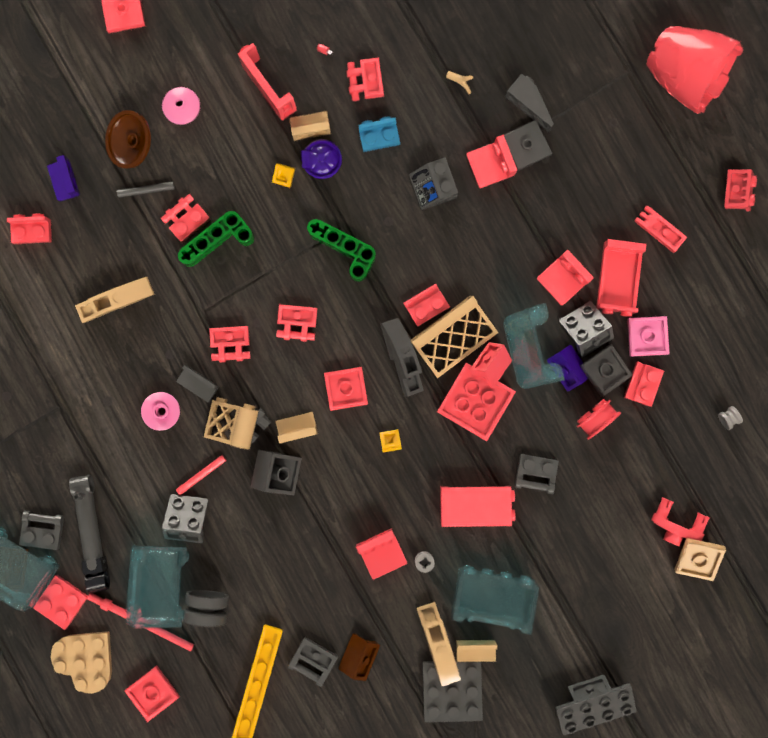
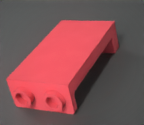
M254 43L242 47L238 56L244 70L281 121L297 111L294 98L290 93H287L279 99L255 65L260 60Z
M612 239L604 242L596 306L598 310H602L601 313L613 314V312H620L621 316L632 317V314L638 313L636 305L642 254L646 252V244Z
M440 486L441 526H512V521H515V510L512 509V502H515V491L511 490V486Z

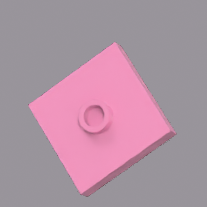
M667 316L627 319L630 357L669 355Z

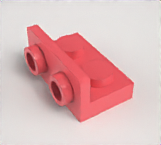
M752 169L728 170L725 209H746V211H751V206L755 205V194H752L753 187L757 185V176H754Z
M35 213L32 214V217L16 214L13 215V218H7V222L11 224V243L52 242L51 220L45 217L44 214Z

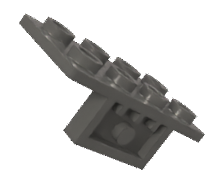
M605 675L568 686L573 701L556 707L563 735L572 734L636 712L631 684L628 683L611 689Z

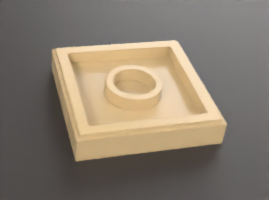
M686 538L675 566V573L714 581L726 551L725 546Z

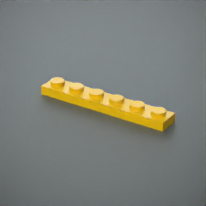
M266 624L263 627L232 738H253L283 629Z

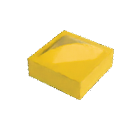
M276 163L272 183L290 188L295 168Z
M398 429L380 432L383 452L402 449Z

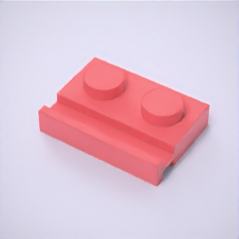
M437 284L403 303L417 327L450 308Z
M636 362L632 372L633 376L630 378L624 398L652 407L664 371L641 362Z

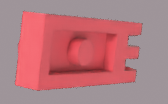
M646 206L644 210L649 215L641 211L639 216L644 221L638 217L634 221L671 252H676L687 237L651 207Z

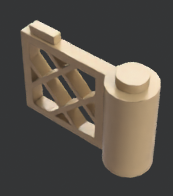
M217 397L216 401L212 400L204 437L235 447L250 449L259 411L255 410L256 406L244 404V407L228 404L227 399ZM218 405L221 407L223 412L219 416H217L216 414ZM235 409V418L231 420L229 413ZM225 417L227 424L222 428L220 421ZM216 425L218 432L211 435L212 429ZM230 428L231 434L228 440L224 432Z

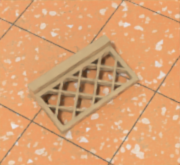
M469 296L412 338L411 342L434 375L439 378L495 336L498 331L480 308L474 296ZM474 308L479 313L478 322L468 320L469 312ZM455 322H464L463 333L453 332ZM468 322L477 324L476 335L466 334ZM481 324L488 325L492 332L487 336H479ZM442 332L449 333L448 344L437 343L439 334ZM452 334L462 335L461 346L451 345ZM465 336L475 337L474 346L471 348L464 347ZM426 344H433V355H425L421 348ZM437 345L447 346L446 358L435 356ZM450 347L460 348L459 357L456 359L449 358ZM435 359L445 360L444 368L439 372L434 368Z

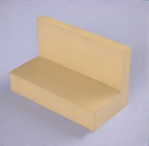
M327 111L290 118L294 141L331 134Z
M313 412L276 421L279 443L318 434Z
M456 640L457 662L496 661L497 644L495 640Z

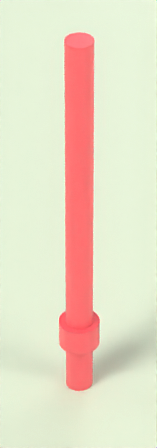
M90 593L87 600L99 605L101 609L109 610L190 652L194 647V644L113 604V601L108 598L104 599L94 593Z

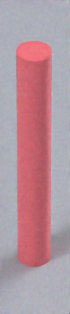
M223 455L219 456L176 489L177 493L182 495L226 462V458Z

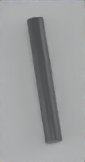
M174 182L121 189L117 190V196L120 198L175 189Z

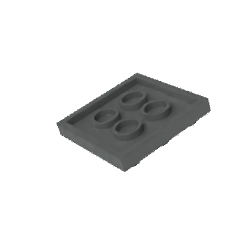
M423 661L424 722L483 721L481 662L455 661L461 680L441 686L434 662Z

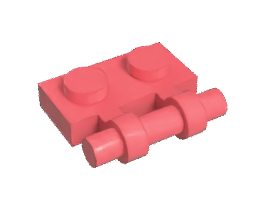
M379 58L360 60V68H355L354 62L347 63L348 70L346 73L350 81L349 94L352 95V101H359V93L364 92L365 99L384 97ZM357 76H362L363 84H357Z
M190 194L184 199L183 197L179 199V203L172 209H167L165 211L166 214L161 217L165 224L170 220L174 222L169 229L181 243L185 242L211 220L198 203L193 208L190 207L189 204L194 200ZM185 208L187 213L178 219L176 215Z
M279 304L277 324L285 325L284 330H277L276 337L284 338V340H290V338L301 339L302 342H307V340L315 341V333H308V327L316 328L318 308ZM291 325L302 326V331H291Z
M248 326L209 328L210 347L218 348V353L211 354L212 361H219L221 363L226 362V360L243 361V359L251 358L250 351H242V346H250ZM225 347H235L236 352L226 353Z

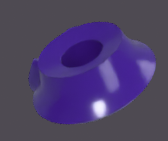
M315 140L307 145L304 150H301L302 168L314 178H329L340 169L342 163L341 152L329 140Z

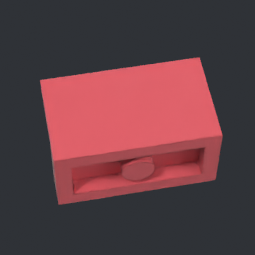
M489 342L469 370L472 375L485 377L489 386L494 388L512 362V359L504 344Z

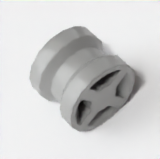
M733 406L729 407L726 412L718 414L720 422L727 430L732 429L733 425L743 422L742 416Z
M422 551L416 555L415 565L420 572L426 573L434 568V558L429 552Z

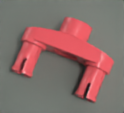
M662 497L657 512L653 514L651 521L667 530L663 540L679 547L683 537L702 541L705 535L703 532L710 517L697 513L692 529H686L668 521L667 516L674 502Z

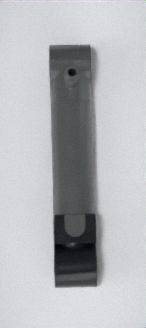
M91 475L73 477L69 480V488L74 499L84 559L81 563L83 575H85V587L88 593L108 590L110 588V578L107 572L106 556H103L93 494L95 491L94 480Z

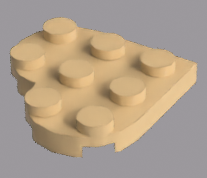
M110 632L73 634L65 636L54 643L51 650V661L55 672L71 675L77 691L92 694L104 689L112 675Z

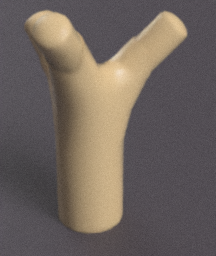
M448 71L446 78L459 83L470 94L471 91L466 81L473 79V76H462Z

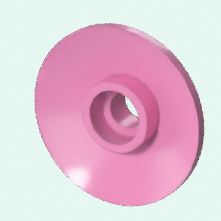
M178 87L170 90L165 95L162 109L169 121L184 125L192 122L197 117L200 111V102L192 90ZM182 101V106H177V102Z
M157 392L145 399L141 408V415L148 427L159 431L167 430L178 421L180 406L172 395L165 392ZM161 408L165 409L164 415H161L159 413V410Z

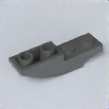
M399 318L380 323L390 360H394L404 397L424 391L419 375L422 373L419 360Z

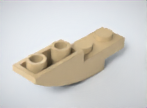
M144 277L93 296L75 305L82 323H86L155 294L148 277Z
M433 602L418 607L417 612L441 686L461 680L436 603Z

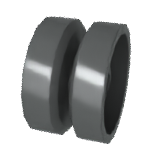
M210 590L186 592L185 604L189 608L184 610L183 621L185 623L205 627L223 626L227 623V612L222 609L226 608L229 604L228 594Z

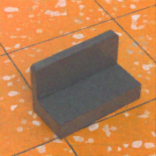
M183 365L182 369L184 370L176 382L209 403L219 386L189 366Z

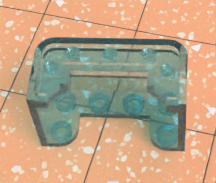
M463 565V568L458 569L451 610L453 621L463 622V619L466 617L469 622L474 620L510 627V629H520L522 633L532 634L539 586L535 583V580H532V577L520 575V578L512 577L513 574L508 572H501V575L494 574L493 570L482 568V571L474 569L475 567Z

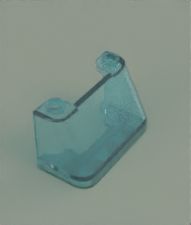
M546 303L507 316L504 321V329L517 382L525 389L564 380L563 371L558 364H544L535 326L545 323L548 319Z
M0 527V600L15 609L26 611L35 606L60 565L55 563L56 560L48 555L37 557L8 540L6 530Z
M132 546L126 608V622L129 626L133 628L182 627L184 610L179 606L181 567L189 560L187 547Z

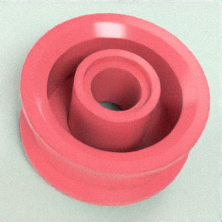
M605 399L601 400L592 409V413L590 411L586 412L577 421L579 424L576 427H581L588 435L587 440L606 428L621 414L620 411L616 412L609 404L611 402L610 399L608 401H605Z

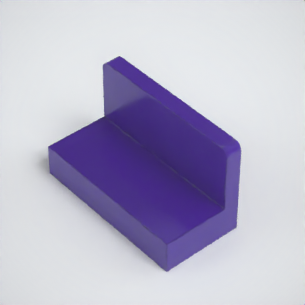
M64 155L56 157L58 162L48 165L47 169L57 200L63 201L79 196L80 193L70 160Z
M572 345L567 346L547 359L567 392L588 379L579 366L583 362Z

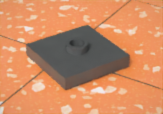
M536 120L504 135L517 171L553 154Z
M609 344L579 365L600 397H604L633 376L612 344Z

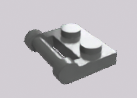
M520 454L515 488L521 489V487L546 491L547 494L553 495L559 461ZM523 474L549 478L548 484L523 480Z
M25 510L22 514L19 545L59 550L64 516L34 514L31 511ZM31 521L51 523L55 525V528L30 526Z
M304 637L287 668L298 671L315 681L316 685L322 687L338 655ZM299 658L321 670L322 674L319 675L298 663Z

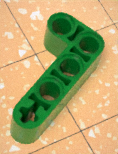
M228 211L182 247L178 252V259L185 266L193 267L232 235L241 245L249 246L254 242V234L238 213ZM230 218H237V223L229 225ZM221 229L222 235L214 237L215 230ZM243 232H249L248 239L241 240V234ZM202 241H207L205 249H199V244ZM186 254H189L191 257L189 261L186 259Z
M311 220L307 225L310 237L354 259L350 266V276L354 281H363L375 261L376 254L374 248L321 220ZM317 226H319L320 231L325 233L324 238H322L323 234L321 232L316 231L314 233L312 228H316ZM331 234L338 235V240L330 242L328 237ZM349 242L355 244V248L352 251L345 249V245ZM370 251L372 257L366 260L362 258V253ZM355 268H362L364 273L361 276H355L353 270Z

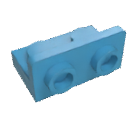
M387 116L381 118L380 121L373 122L372 120H367L358 125L363 152L400 145L396 118Z

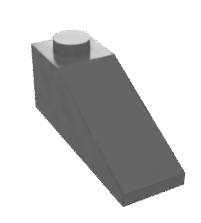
M521 74L507 90L505 97L549 132L554 123L533 79Z

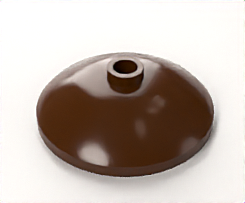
M124 110L116 114L108 125L105 136L106 150L111 161L118 167L125 169L137 167L144 161L149 152L151 144L150 128L146 119L140 113Z

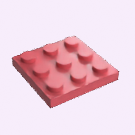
M466 362L437 412L487 441L516 391L499 381L494 388H491L485 377L472 375L469 370L472 365Z

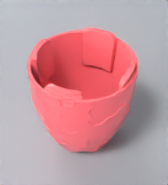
M671 26L666 28L656 40L655 51L650 52L646 66L659 84L671 96L690 110L699 114L701 112L704 113L705 107L713 98L719 97L729 81L728 73L737 56L742 54L743 47H741L739 41L714 31Z

